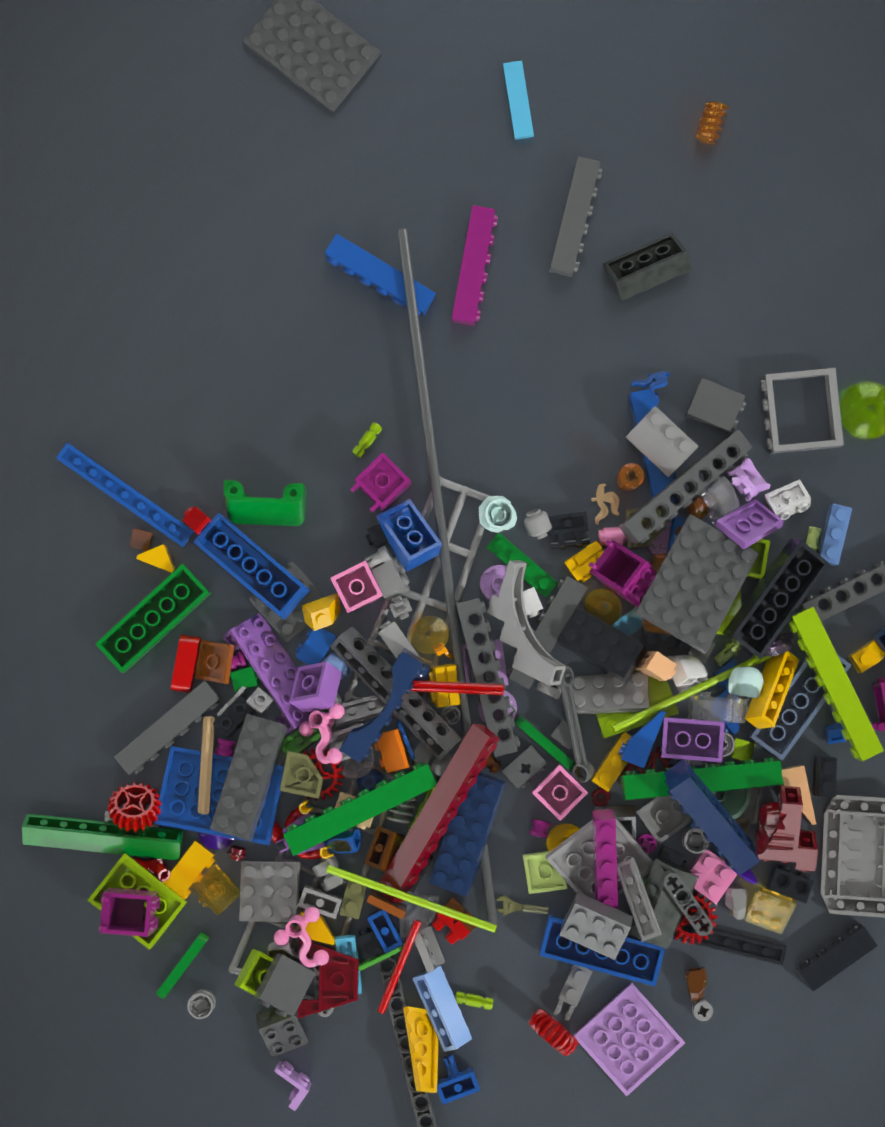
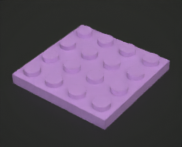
M632 982L574 1034L581 1046L626 1096L685 1044V1041Z

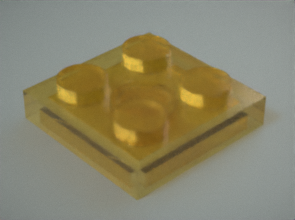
M759 887L747 910L744 921L782 935L797 905V900Z

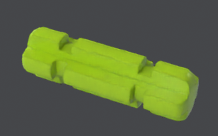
M375 422L371 424L370 430L366 431L358 442L359 445H356L352 451L360 458L364 455V450L368 449L376 439L375 435L379 434L382 430V427Z
M459 991L455 994V1000L458 1004L465 1003V1005L478 1008L483 1006V1009L491 1010L493 1007V998H483V996L469 993L465 995L464 992Z

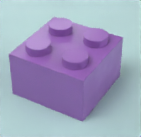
M327 661L298 667L289 703L304 713L334 707L342 672Z

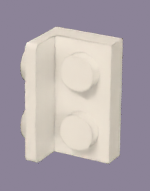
M800 479L765 494V500L770 509L782 520H786L798 512L802 513L811 507V497Z

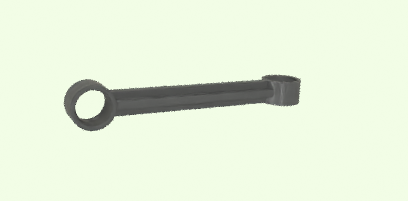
M567 666L561 684L556 686L560 687L576 762L572 769V775L577 782L585 783L594 777L595 769L586 759L571 687L574 682V673ZM580 766L586 770L587 778L581 774Z

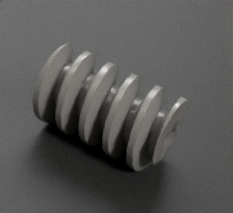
M415 796L395 806L396 809H389L393 816H387V819L400 824L411 823L412 820L407 816L414 815L410 808H416L417 805L412 801H418L419 797Z

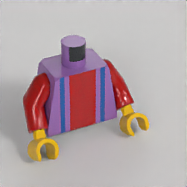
M305 800L299 807L291 811L284 822L285 828L282 830L283 833L287 832V827L295 823L297 826L304 824L303 819L312 815L311 811L314 808L309 809L306 807V803L309 800ZM285 838L276 842L280 853L290 849ZM325 841L297 854L300 858L312 860L327 859L334 856V854L330 855L328 853V848L332 846H325Z

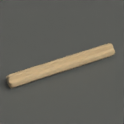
M205 716L203 718L197 811L199 814H209L215 727L213 724L215 718L212 716Z

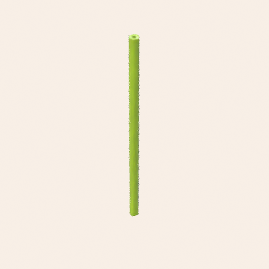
M766 651L761 659L753 657L611 727L616 733L728 679L731 672L737 667H753L772 656L767 655L770 652Z
M329 864L326 869L327 873L494 933L497 925L343 869Z

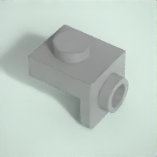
M258 687L247 699L246 703L259 714H262L269 708L273 699Z

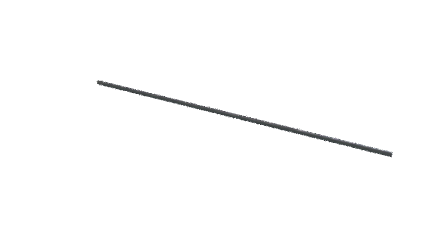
M399 229L397 232L437 537L442 543L440 561L454 665H456L458 682L466 683L407 229ZM459 693L464 737L472 726L468 694ZM486 844L480 862L488 922L497 925L496 929H498L488 845Z

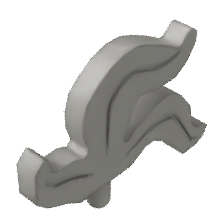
M242 686V687L238 690V692L236 693V695H235L228 703H226V704L224 705V707L217 713V716H218V717H219L240 695H242V696L245 695V693H244V690L246 689L245 686Z

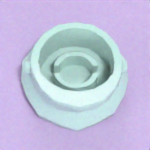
M488 496L479 506V521L485 529L499 533L515 526L517 520L516 512L511 502L505 497Z

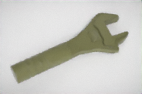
M505 895L496 898V901H503V909H496L498 912L503 913V916L516 911L548 915V907L520 904L512 901Z

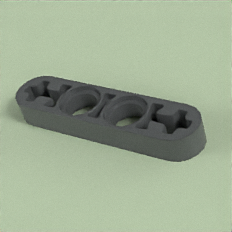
M674 870L665 871L661 876V882L694 930L701 936L709 935L713 929L711 920L681 877ZM670 876L677 885L675 888L668 880ZM680 891H686L687 893L683 900L677 899V894ZM691 906L697 907V912L694 915H688L687 913L688 908ZM699 918L705 924V929H702L697 920Z

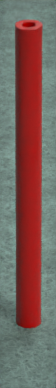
M414 919L377 1011L381 1014H384L417 936L422 923L419 920Z

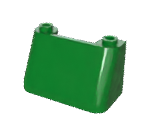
M224 480L227 515L233 523L300 526L305 521L307 488L304 484H288L284 488L283 498L248 497L247 494H244V488L238 481Z

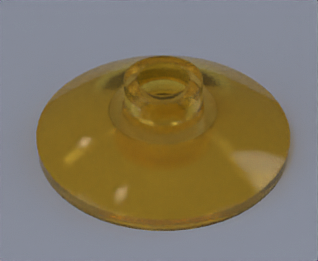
M598 588L591 591L585 599V611L607 624L612 625L620 618L622 605L614 592L605 588ZM603 602L608 605V608L603 605Z
M426 616L419 619L413 625L410 639L415 649L419 652L434 654L442 650L447 644L449 630L442 619L436 616ZM427 630H431V634L429 636L425 635V632Z

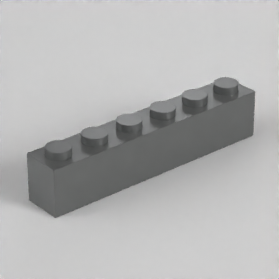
M580 156L577 158L549 272L572 277L573 272L578 271L580 261L576 259L578 253L582 254L584 242H581L582 235L587 234L589 224L586 223L587 216L591 217L593 205H590L591 198H596L598 187L595 186L596 179L600 180L603 170L599 168L600 161Z
M569 576L565 579H560L556 586L558 589L555 596L551 595L546 604L549 608L546 613L541 612L536 622L539 625L536 630L532 629L537 640L549 654L588 588ZM512 663L507 671L510 674L508 678L529 690L535 678L512 668Z
M203 681L115 755L114 758L128 775L133 773L137 775L145 768L143 764L148 760L152 762L159 757L160 754L158 752L162 748L167 750L175 743L174 738L178 735L181 737L190 730L189 726L193 722L198 724L205 717L203 714L206 711L210 710L212 712L220 705L218 701L222 698L208 681Z

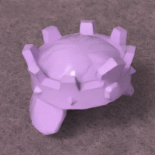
M750 458L744 459L740 466L727 472L728 476L733 475L731 482L741 495H747L745 497L747 501H750L759 492L770 489L771 485L759 474Z

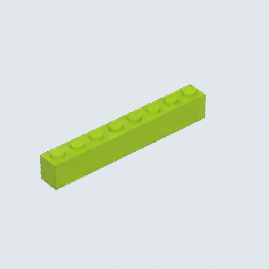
M809 607L793 615L790 618V622H788L789 627L793 633L796 632L799 638L797 643L802 651L805 650L808 656L806 658L807 664L811 669L814 668L815 680L819 687H823L825 691L823 696L827 704H831L834 712H832L833 717L837 723L840 722L843 728L841 733L846 741L849 740L852 746L850 748L852 756L859 761H864L883 752L884 749L815 608Z

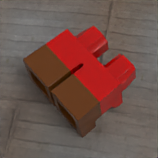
M453 895L444 905L445 907L473 916L467 909L465 910V907ZM438 912L432 922V926L437 931H440L445 925L451 929L444 936L451 945L459 939L463 940L477 927Z

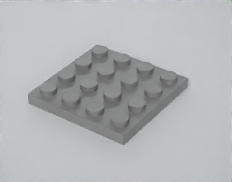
M615 817L617 864L634 858L642 878L651 871L654 861ZM591 820L545 856L576 893L579 892L595 899L593 826ZM617 874V887L619 895L623 892V888Z

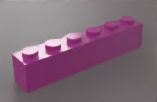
M472 205L452 314V322L474 326L475 321L480 319L481 310L478 309V303L483 302L484 291L481 290L482 283L486 284L488 272H484L485 265L490 264L491 258L488 248L489 245L493 246L495 234H491L492 227L497 226L498 216L495 215V209Z
M612 809L592 811L595 900L618 909L616 819Z

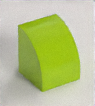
M733 738L735 747L728 757L743 761L752 760L756 743Z

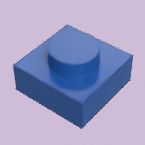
M840 723L826 725L827 744L846 742L841 733L843 728Z

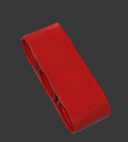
M181 634L171 681V690L185 693L192 691L201 637Z

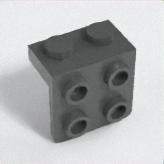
M273 1007L256 1014L258 1030L271 1056H278L308 1043V1038L298 1020L297 1012L294 1017L287 1014L285 1018L276 1013L277 1008Z

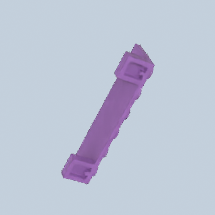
M258 613L229 630L223 636L226 644L235 645L234 652L241 649L281 710L282 714L276 718V721L288 728L286 735L299 727L302 722L308 721L313 711L304 713L289 703L297 668L263 615Z

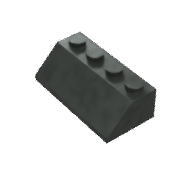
M673 233L603 263L613 289L621 301L692 270L688 251Z
M656 858L644 886L662 935L645 942L668 949L683 913L662 884L661 876L667 870H674L691 893L699 876L668 859ZM670 876L668 880L675 888L677 885ZM686 891L678 892L677 899L683 900L686 897ZM632 918L629 933L641 940L634 918Z

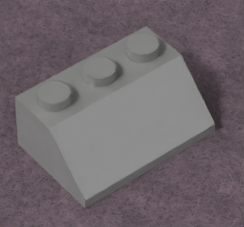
M656 406L625 437L667 477L698 447Z

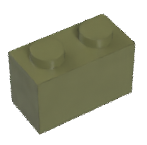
M348 880L339 915L359 919L367 890L366 886Z

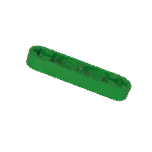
M520 715L516 719L515 724L572 773L576 763Z
M203 932L199 934L156 992L157 996L164 1000L210 937Z

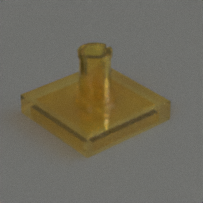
M217 864L192 885L193 889L200 895L199 903L204 900L205 902L202 906H209L217 916L240 896V890Z

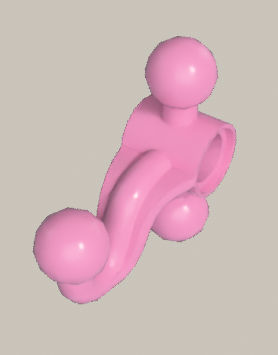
M338 703L334 704V707L330 708L329 712L313 711L309 716V721L302 722L299 726V732L305 737L311 736L315 728L319 729L322 737L315 753L318 761L323 764L339 763L343 757L342 752L338 748L330 749L327 756L323 754L324 749L332 739L331 728L334 725L335 719L342 718L345 713L344 707Z
M308 907L304 912V916L300 914L294 915L287 923L285 930H278L274 933V941L277 945H285L289 941V936L301 938L303 945L298 954L299 960L308 968L317 965L322 966L329 961L328 952L325 950L316 951L313 959H308L306 956L311 946V938L305 929L308 922H315L319 919L320 912L316 907ZM292 923H298L301 929H295Z

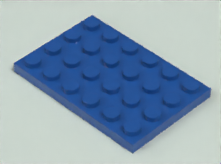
M171 746L159 800L162 803L161 806H158L161 809V814L157 815L158 820L154 824L243 840L210 829L233 757L213 754L209 814H199L197 811L201 751ZM276 765L252 840L253 843L270 846L281 796L280 787L284 766Z

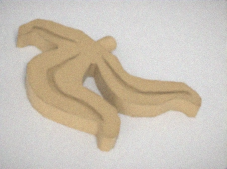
M605 483L599 484L595 494L596 497L591 498V501H597L600 507V512L594 519L596 525H599V521L604 519L609 512L603 502L610 503L611 512L616 516L619 515V512H617L620 502L619 497L614 492L604 493Z

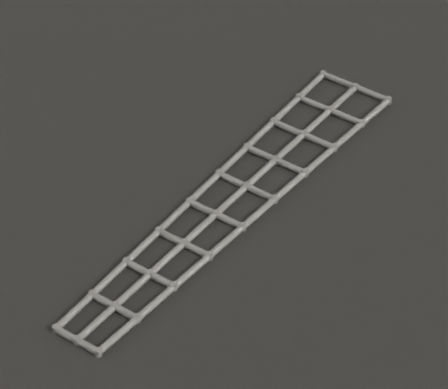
M439 476L441 486L460 492L446 528L449 551L467 557L455 591L456 603H460L485 528L479 521L469 550L450 543V539L467 495L484 501L490 495ZM430 492L421 513L425 521H427L433 507L432 492ZM440 553L434 559L422 593L409 590L402 594L418 601L406 633V638L410 644L426 604L447 612L446 603L429 597L441 565ZM401 566L402 572L405 573V569ZM385 598L367 642L375 648L393 654L386 643L376 640L379 635L378 632L381 630L379 627L383 625L390 609L389 604L392 603V600L390 601ZM448 615L438 643L442 642L444 646L450 633ZM436 652L432 661L420 656L424 660L423 664L429 666V670L430 666L439 665L442 655L438 656ZM355 672L343 697L342 704L364 698L354 694L360 680ZM421 692L420 696L425 702H427L429 692ZM393 712L391 713V716L399 719ZM335 726V727L332 728L331 730H332V731L338 730L339 727H336V726ZM409 730L407 738L412 746L415 735ZM404 742V747H405L406 754H407V757H408L409 752H408V749H407L406 744H405V742ZM329 744L327 745V747H326V748L324 749V751H323V754H324V755H325V752H326L327 749L330 750V745H329ZM352 758L345 760L344 762L356 766L346 793L354 795L357 787V776L363 769H377L382 776L391 780L395 779V774L404 769L387 773L386 769L382 770L381 767L366 762L367 759L362 758L360 763ZM302 795L297 807L305 800H308L306 799L307 796ZM306 803L307 808H314L311 811L312 813L317 815L323 814L322 810L324 808ZM389 810L380 814L377 826L385 827ZM355 826L352 828L359 829V831L374 837L377 826L376 828L366 827L365 830ZM328 849L327 851L331 855L332 851ZM287 850L281 853L278 851L274 862L296 861L285 857ZM300 863V872L313 876L311 886L318 888L321 878L316 877L312 867ZM363 864L360 876L368 877L371 866ZM345 881L338 886L346 889L348 881ZM346 916L340 936L349 934L354 918ZM248 922L228 969L230 973L240 974L242 968L238 966L257 922ZM288 922L267 923L286 929ZM298 923L296 925L293 924V927L297 929ZM319 942V943L325 944V945H327V946L333 947V948H335V950H336V944L331 945V944ZM305 993L303 999H315V996Z

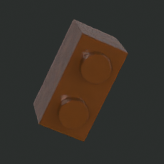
M377 826L364 864L386 871L400 848L404 835Z

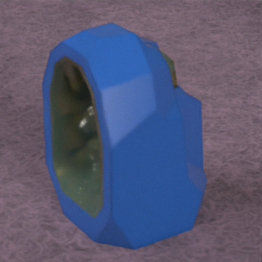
M350 828L326 840L327 846L331 845L332 847L328 849L335 853L351 854L358 852L361 845V834L359 829Z

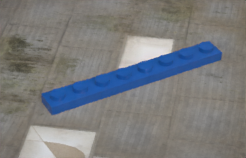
M66 443L56 459L183 548L194 534L192 529L69 443Z

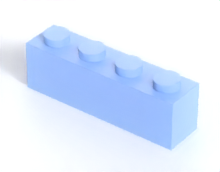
M441 966L435 967V970L429 973L425 970L412 978L444 1052L458 1049L472 1040L469 1028L464 1021Z

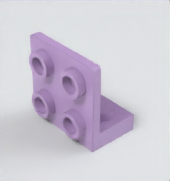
M279 1060L274 1072L295 1086L288 1098L290 1100L288 1107L296 1111L309 1092L312 1083L307 1075L294 1071V1067L289 1062Z

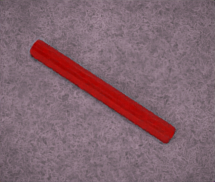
M412 681L414 686L411 691L504 694V685Z

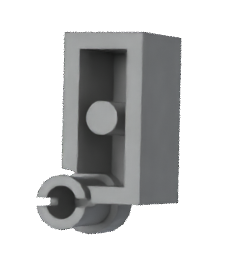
M387 546L379 548L378 552L365 558L366 562L368 561V566L371 569L373 568V575L384 598L391 601L392 598L410 590L408 586L410 581L400 568L402 565L391 554Z

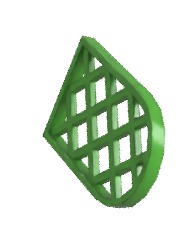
M405 942L386 954L383 951V953L360 962L359 971L400 952Z

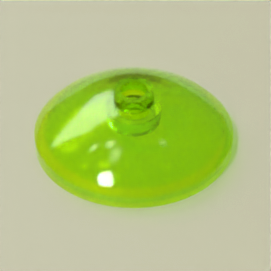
M872 381L859 382L851 386L843 394L839 403L841 422L845 429L861 439H875L884 435L885 386ZM869 405H872L874 407L873 412L869 411Z

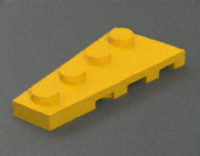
M409 1006L403 1007L416 1091L437 1093V1034L426 1009Z

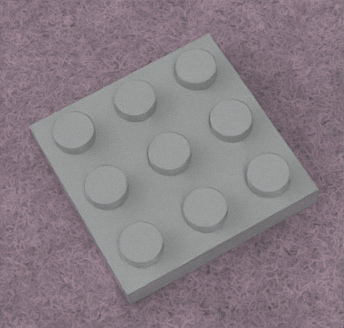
M241 861L239 921L289 922L294 915H298L300 862Z

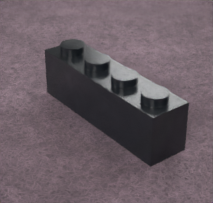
M854 924L847 929V933L842 937L841 935L836 936L831 940L832 944L828 947L819 948L815 952V956L811 959L806 958L799 963V967L796 970L813 992L878 946L863 925Z

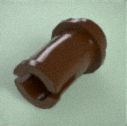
M491 754L489 755L486 767L490 769V773L493 772L495 774L503 765L500 763V760L497 761Z

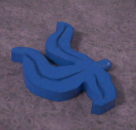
M670 372L649 373L646 380L633 381L631 386H650V391H654V389L667 385L668 378L666 376L670 377Z
M397 720L396 723L412 760H415L400 720Z

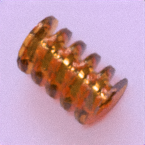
M712 101L705 103V110L702 112L703 117L700 119L701 124L697 128L698 132H696L695 137L702 143L717 145L714 139H720V135L716 132H722L723 130L718 124L724 125L725 121L720 118L727 117L723 110H729V106L721 102Z
M626 464L617 474V485L623 491H633L643 482L644 472L637 464ZM629 474L632 475V476H631V478L633 479L632 481H629V480H628V479H629V477H628Z

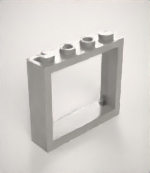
M836 368L765 374L762 377L763 380H761L760 388L761 391H764L765 399H762L763 411H766L767 416L764 419L765 430H768L769 438H766V444L771 454L838 448L844 445ZM824 376L831 440L779 445L772 381Z

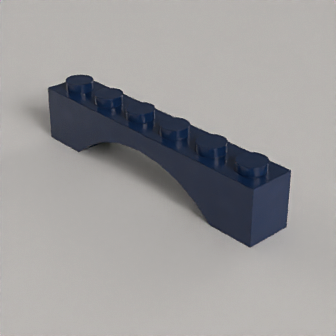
M403 648L392 666L393 686L387 704L371 721L351 729L339 751L359 763L362 758L367 759L372 751L369 747L373 741L375 743L378 742L383 734L380 730L384 725L386 727L389 725L393 718L391 713L394 709L398 710L404 701L401 699L404 693L409 694L414 686V683H412L415 676L419 678L425 669L422 666L424 663L422 658Z

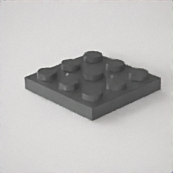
M293 561L284 568L310 591L285 620L255 595L248 599L287 643L307 626L301 605L324 597Z

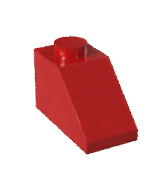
M197 506L189 507L183 514L185 518L182 520L198 535L212 521Z

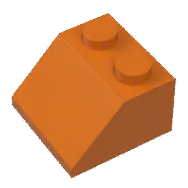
M399 728L383 732L378 742H374L376 751L380 750L382 758L379 759L382 770L386 769V772L390 773L409 768L410 764Z

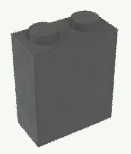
M702 378L698 383L685 416L728 434L731 430L734 431L739 421L736 417L739 412H743L746 402H744L745 395Z
M276 953L254 997L260 999L258 1003L267 1008L270 1005L277 1008L275 1012L285 1018L287 1014L294 1017L316 973L292 959Z

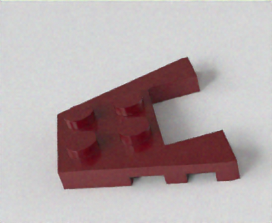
M299 939V951H300V949H301V947H302V945H303V941H302L301 939ZM311 942L310 949L306 955L307 958H313L314 953L318 950H325L328 952L329 961L325 965H319V999H302L298 1007V1018L357 1001L359 959Z

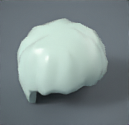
M754 667L735 668L729 676V693L759 698L764 684L763 675Z

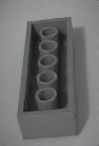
M250 714L246 715L210 829L252 842L288 729L284 724Z

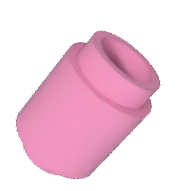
M619 527L598 530L600 546L608 547L606 544L607 540H614L622 546L623 542H627V537Z

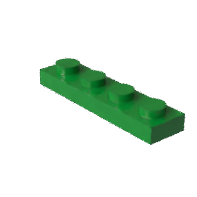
M498 533L486 547L506 565H508L509 561L521 560L527 563L524 580L543 597L546 598L558 584L557 581L502 534Z

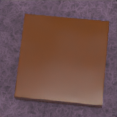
M201 640L195 679L228 684L235 645Z
M371 889L367 899V903L400 919H403L405 915L406 905L391 903L381 893Z

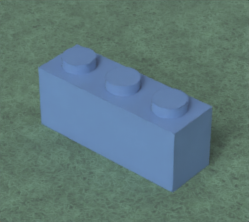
M834 503L828 506L819 550L817 551L821 557L830 563V566L839 565L852 508Z

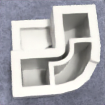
M684 654L666 657L677 664L674 668L676 670L675 674L671 679L674 680L679 693L708 679L705 666L698 658Z

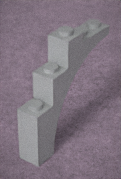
M521 560L509 561L505 569L506 573L503 583L500 586L499 595H492L487 613L505 622L501 629L500 641L518 649L514 656L512 668L549 686L561 684L566 665L554 659L542 647L535 637L526 615L523 598V580L527 563Z

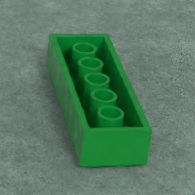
M182 564L95 644L121 673H126L212 593L185 564Z

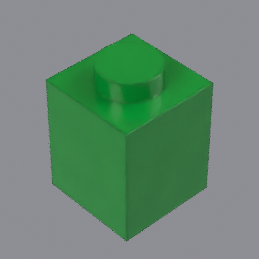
M253 667L230 673L235 692H238L242 686H245L246 689L260 686L258 681L261 680Z

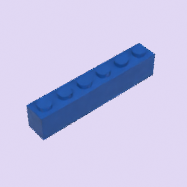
M336 233L324 253L327 258L326 261L335 267L337 265L344 268L343 271L350 276L356 275L360 278L359 281L366 286L371 284L376 287V291L381 295L393 297L392 301L396 304L407 306L403 273ZM414 280L418 316L420 314L425 316L436 298V293Z
M646 389L629 394L635 426L654 406L657 407V404H659L657 392L654 393V391ZM642 454L651 498H653L677 478L676 472L674 471L667 477ZM670 496L671 503L675 504V498Z

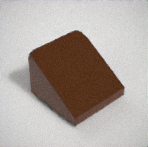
M133 528L130 547L145 552L150 550L154 534Z

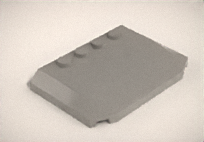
M837 795L832 798L824 812L820 893L830 914L885 918V797Z

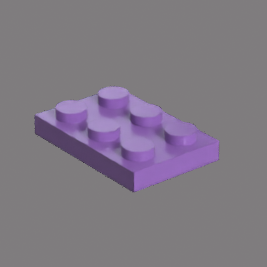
M754 499L717 520L715 527L741 548L745 549L781 528L784 521L758 500Z

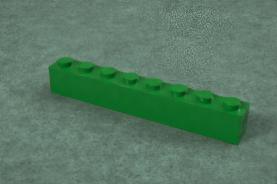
M774 758L762 759L761 763H755V760H744L743 764L735 765V761L724 762L723 766L716 767L715 763L704 764V768L697 769L696 765H689L711 792L783 785L781 761H774ZM647 769L644 774H637V771L625 772V775L621 776L623 801L670 796L667 792L669 788L665 784V773L657 772V769Z
M420 762L412 766V771L408 773L401 771L395 774V779L387 782L385 779L375 784L377 788L369 791V788L358 793L359 797L353 800L351 797L340 801L341 806L333 808V806L322 810L323 814L315 817L313 814L303 819L305 823L297 826L295 823L287 827V832L283 835L293 856L436 787V780L428 764L423 765Z
M26 814L22 825L23 845L120 855L126 853L130 856L180 861L183 850V830L145 826L144 831L138 828L135 833L133 829H130L128 832L125 827L120 829L118 824L114 825L113 822Z

